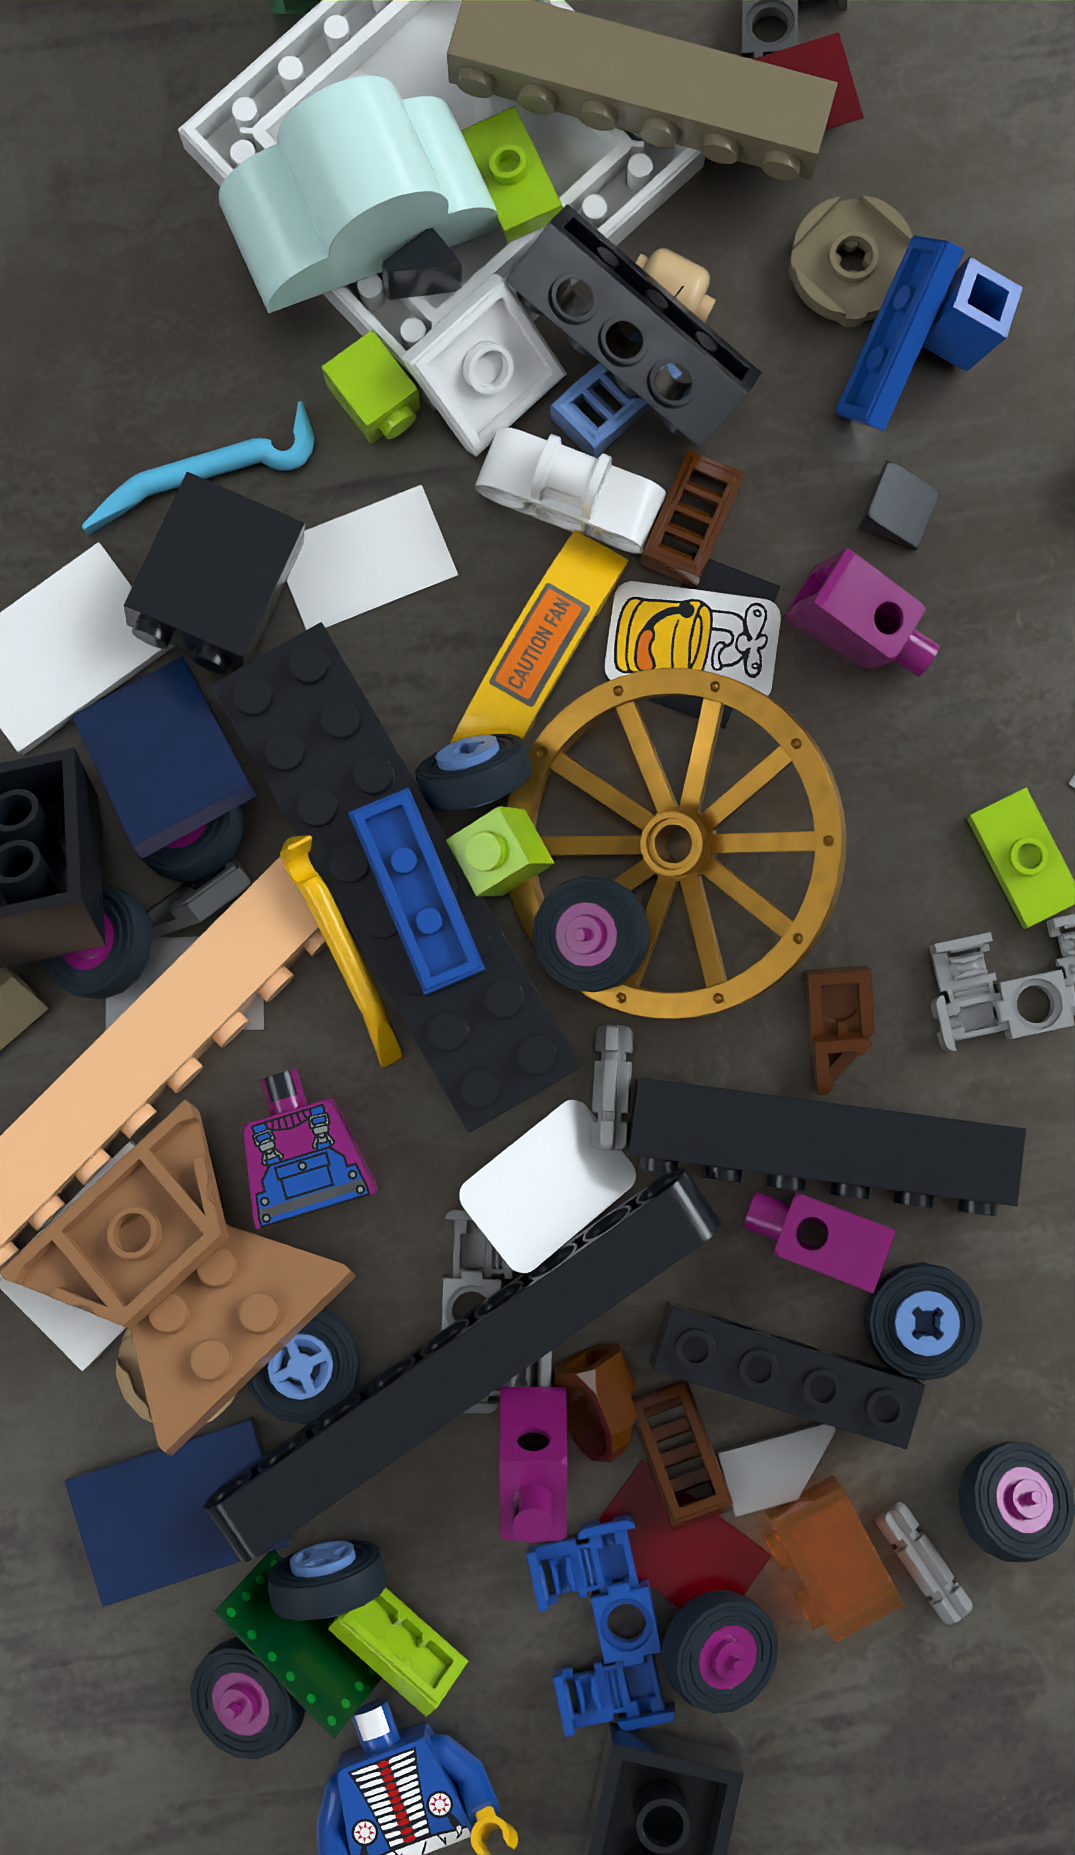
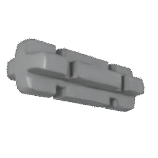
M619 1024L598 1026L595 1037V1052L601 1053V1061H594L592 1112L598 1113V1121H591L590 1143L592 1147L600 1150L626 1149L629 1141V1123L623 1122V1114H630L632 1062H626V1053H633V1030L631 1027Z
M897 1502L884 1509L876 1517V1525L890 1545L896 1544L894 1551L924 1595L926 1597L931 1596L929 1603L943 1623L952 1625L960 1621L973 1609L972 1602L958 1582H952L954 1575L927 1535L922 1530L917 1531L916 1528L919 1524L905 1504Z

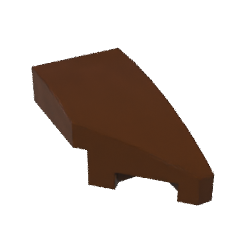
M867 965L804 970L811 1060L817 1095H828L836 1086L834 1082L858 1055L862 1057L872 1045V1042L869 1040L870 1036L875 1032L871 969Z

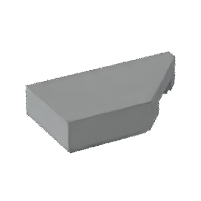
M816 1422L716 1450L722 1474L733 1501L732 1510L734 1516L738 1517L798 1500L836 1432L835 1427Z

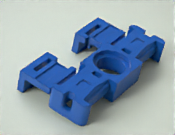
M629 1514L613 1516L612 1521L600 1523L598 1520L583 1523L579 1529L578 1540L588 1538V1542L577 1544L576 1537L561 1541L529 1546L526 1555L538 1611L549 1610V1605L558 1603L557 1596L560 1594L578 1591L579 1598L588 1597V1592L592 1591L590 1599L604 1664L615 1662L610 1665H603L602 1660L594 1661L595 1670L573 1674L572 1666L554 1669L553 1682L565 1737L574 1736L577 1728L614 1721V1714L619 1713L617 1724L625 1731L668 1723L675 1716V1702L668 1704L664 1702L654 1656L655 1653L662 1652V1640L649 1580L638 1581L627 1531L628 1529L635 1528L636 1521ZM547 1560L553 1592L548 1593L541 1562ZM624 1579L621 1582L613 1583L614 1580ZM621 1604H631L643 1613L646 1624L638 1636L621 1638L611 1631L608 1625V1616L615 1607ZM571 1678L579 1709L577 1711H573L567 1679ZM652 1710L649 1714L641 1715L643 1711Z

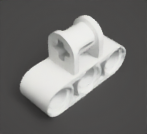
M499 427L497 429L474 486L477 492L498 504L571 532L577 530L595 541L634 554L643 553L666 496L665 490L653 481L611 465V456L602 453L598 458L561 445V438L551 434L548 440L509 427Z

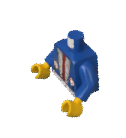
M387 1699L375 1700L358 1708L352 1716V1720L361 1745L343 1752L340 1755L337 1772L333 1773L325 1781L316 1822L318 1855H424L469 1837L472 1848L478 1855H491L487 1848V1839L497 1829H502L506 1844L513 1850L518 1844L517 1832L513 1826L496 1816L500 1810V1805L481 1760L449 1735H435L427 1722H421L398 1731Z

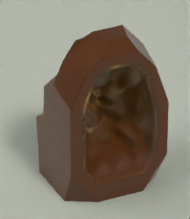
M598 1344L576 1352L554 1367L553 1387H566L567 1430L579 1449L592 1461L612 1462L621 1456L631 1443L630 1433L637 1416L631 1395L636 1382L619 1344Z

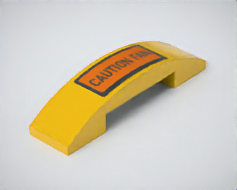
M574 530L547 570L504 641L459 723L450 744L472 736L491 734L516 735L521 737L524 743L535 724L539 711L594 617L599 615L629 563L628 559L581 532Z

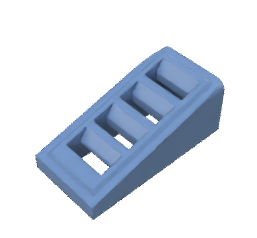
M640 330L628 338L634 342H643ZM601 362L574 383L550 406V419L585 454L598 458L651 407L643 398H633L622 390L612 377L614 374ZM673 363L667 364L669 373L678 381L682 377V372ZM602 386L623 406L619 411L615 412L596 393ZM585 402L606 421L599 428L579 409Z

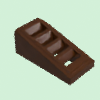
M688 449L643 550L640 565L697 589L746 473ZM693 471L727 484L723 495L690 482ZM685 493L716 506L717 509L714 516L680 502L683 494ZM676 514L707 527L705 536L671 523L674 515ZM667 535L698 548L696 557L662 544L665 536Z
M684 1380L633 1399L637 1415L634 1425L672 1531L680 1530L732 1510L733 1501L688 1381ZM682 1405L686 1417L650 1429L647 1418ZM691 1431L694 1442L661 1454L659 1453L656 1443ZM697 1457L701 1458L703 1468L669 1480L665 1469ZM709 1482L712 1494L678 1505L675 1494Z

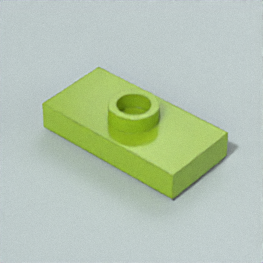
M516 106L461 130L499 213L497 214L498 222L508 243L547 226L563 209L562 203Z
M1027 787L966 817L1023 930L1075 905V881Z
M387 1588L366 1605L338 1615L327 1628L426 1717L437 1709L468 1663L465 1657Z

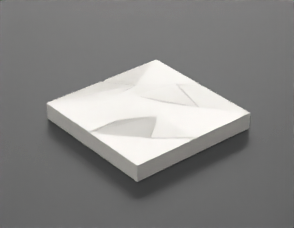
M322 0L178 129L184 149L221 187L225 178L239 164L261 150L277 144L279 127L294 107L320 89L345 79L359 76H380L394 83L401 100L418 96L441 98L450 106L460 130L516 106L563 208L567 204L571 206L615 246L703 168L705 156L699 150L677 144L673 147H658L643 140L640 134L618 128L610 131L596 130L586 126L579 118L555 111L547 115L533 113L523 108L518 101L492 95L489 98L474 97L460 90L456 84L449 83L447 50L462 0ZM535 0L574 11L564 0ZM500 227V229L449 247L462 264V288L455 292L389 300L384 294L383 273L381 272L323 293V295L362 336L371 330L375 332L417 387L419 396L435 412L437 410L400 357L493 273L506 280L545 227L509 243ZM571 278V286L580 279ZM509 285L514 294L516 295L517 299L519 300L516 294V290L511 285ZM519 300V302L521 303V305L523 306L531 320L534 322L540 315L530 311Z

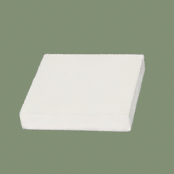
M495 273L400 357L466 451L476 457L492 443L499 427L511 426L567 375L503 277Z

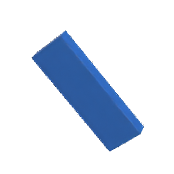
M916 235L911 238L836 407L835 414L858 424L881 431L885 430L965 252L964 249L946 240Z
M409 787L348 812L424 995L426 996L485 971L486 969Z

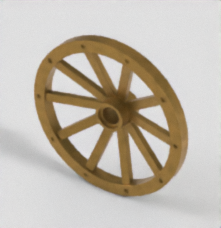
M689 668L643 670L612 679L578 697L545 727L531 746L528 756L531 762L532 774L527 782L510 793L507 807L525 809L536 828L543 794L550 777L555 771L643 830L642 835L540 837L550 856L642 855L644 859L614 879L615 882L628 888L631 892L656 875L658 876L645 910L650 928L648 951L638 970L620 986L600 992L581 991L582 993L608 1007L629 1014L664 1019L699 1017L728 1010L765 993L797 967L813 948L829 921L843 881L847 839L845 815L839 789L822 751L799 721L774 699L740 681L704 670ZM666 696L703 698L680 806L677 804L637 702ZM727 705L753 719L780 746L701 813L724 706ZM616 710L658 812L657 814L565 754L585 731ZM792 763L794 764L809 797L814 831L716 833V829ZM679 827L687 830L692 841L689 855L681 862L676 861L672 857L668 847L671 834ZM815 851L808 890L795 919L788 916L716 858L717 854ZM538 875L509 892L516 914L532 943L534 918L545 898ZM701 875L707 877L782 937L776 946L760 961L728 981ZM680 882L706 988L694 991L673 992L640 987Z

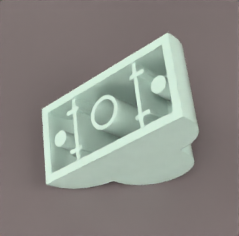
M359 76L345 79L324 87L304 99L282 121L277 133V144L261 150L239 164L223 181L218 196L220 207L268 314L381 273L383 261L426 229L430 230L433 227L449 247L500 229L497 218L499 213L448 103L441 98L433 96H418L401 100L394 83L380 76Z

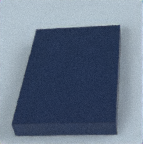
M183 656L72 716L131 845L141 859L256 797L245 772Z
M253 1417L193 1436L173 1456L164 1453L161 1448H157L69 1477L64 1481L102 1607L241 1561L202 1507L219 1487L265 1455ZM290 1535L265 1553L289 1546L291 1543Z

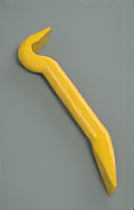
M305 835L288 838L280 852L282 864L296 888L303 894L358 1008L361 1010L380 1066L385 1068L400 1060L403 1054L383 999L328 887L309 860L308 852L311 850L312 837Z

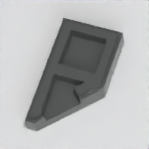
M233 856L221 870L202 880L185 882L145 911L149 916L153 939L202 922L250 887L252 882L237 858Z

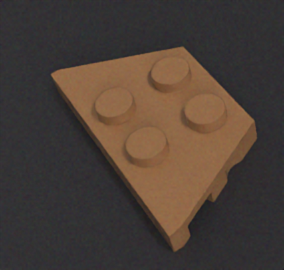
M185 1099L0 1271L3 1278L118 1325L133 1329L229 1239L200 1111L194 1104Z
M226 1225L229 1239L133 1329H130L157 1443L164 1453L173 1456L356 1277L345 1264Z

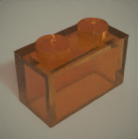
M834 1476L803 1491L798 1500L775 1506L765 1512L774 1530L763 1536L780 1569L784 1571L794 1566L805 1588L794 1595L813 1630L825 1625L833 1641L836 1643L904 1606L898 1591L843 1487Z

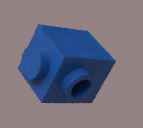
M969 257L956 270L922 347L967 372L1007 338L1023 287Z

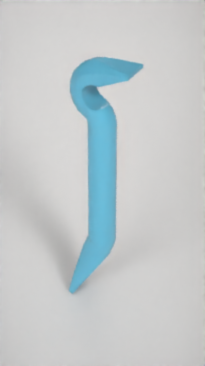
M298 402L293 429L295 441L290 449L280 451L273 447L270 439L252 438L137 473L119 486L83 523L82 528L89 535L134 508L146 497L180 487L186 472L203 479H208L257 463H263L279 471H290L301 467L312 454L315 442V435L303 402Z

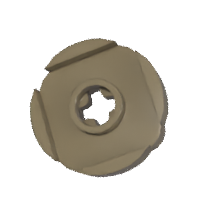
M841 196L827 199L814 207L804 217L796 231L788 266L789 277L803 302L822 317L837 321L840 325L849 328L858 327L867 320L876 319L909 242L913 237L909 225L896 209L878 198L861 196L860 200L846 199L840 201ZM841 248L849 253L857 248L862 249L866 253L862 261L865 270L860 272L844 270L840 266L842 259L836 252Z

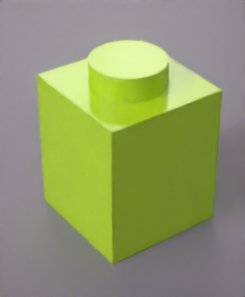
M373 330L322 366L327 388L371 445L383 436L387 439L399 436L416 420L417 415L415 412L421 409L418 389Z
M498 806L446 839L476 896H504L555 864L525 809Z

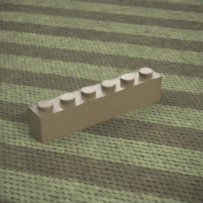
M462 0L447 50L449 83L456 84L460 90L471 96L489 98L492 95L518 101L523 108L533 113L547 115L555 111L577 117L583 124L596 130L610 131L618 128L640 134L643 140L658 147H673L677 144L699 150L706 158L717 163L732 164L739 161L762 167L766 174L780 180H795L797 178L811 180L838 82L535 0Z

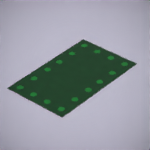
M274 1550L264 1556L214 1612L334 1740L381 1681L382 1677L327 1629L337 1616L298 1621L282 1618L274 1612L268 1593V1572L277 1562L284 1559Z

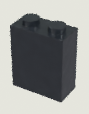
M186 472L123 605L126 624L133 628V635L141 641L161 649H166L169 644L186 650L192 653L191 659L195 663L209 671L226 674L228 669L232 671L238 670L250 662L304 542L305 523Z

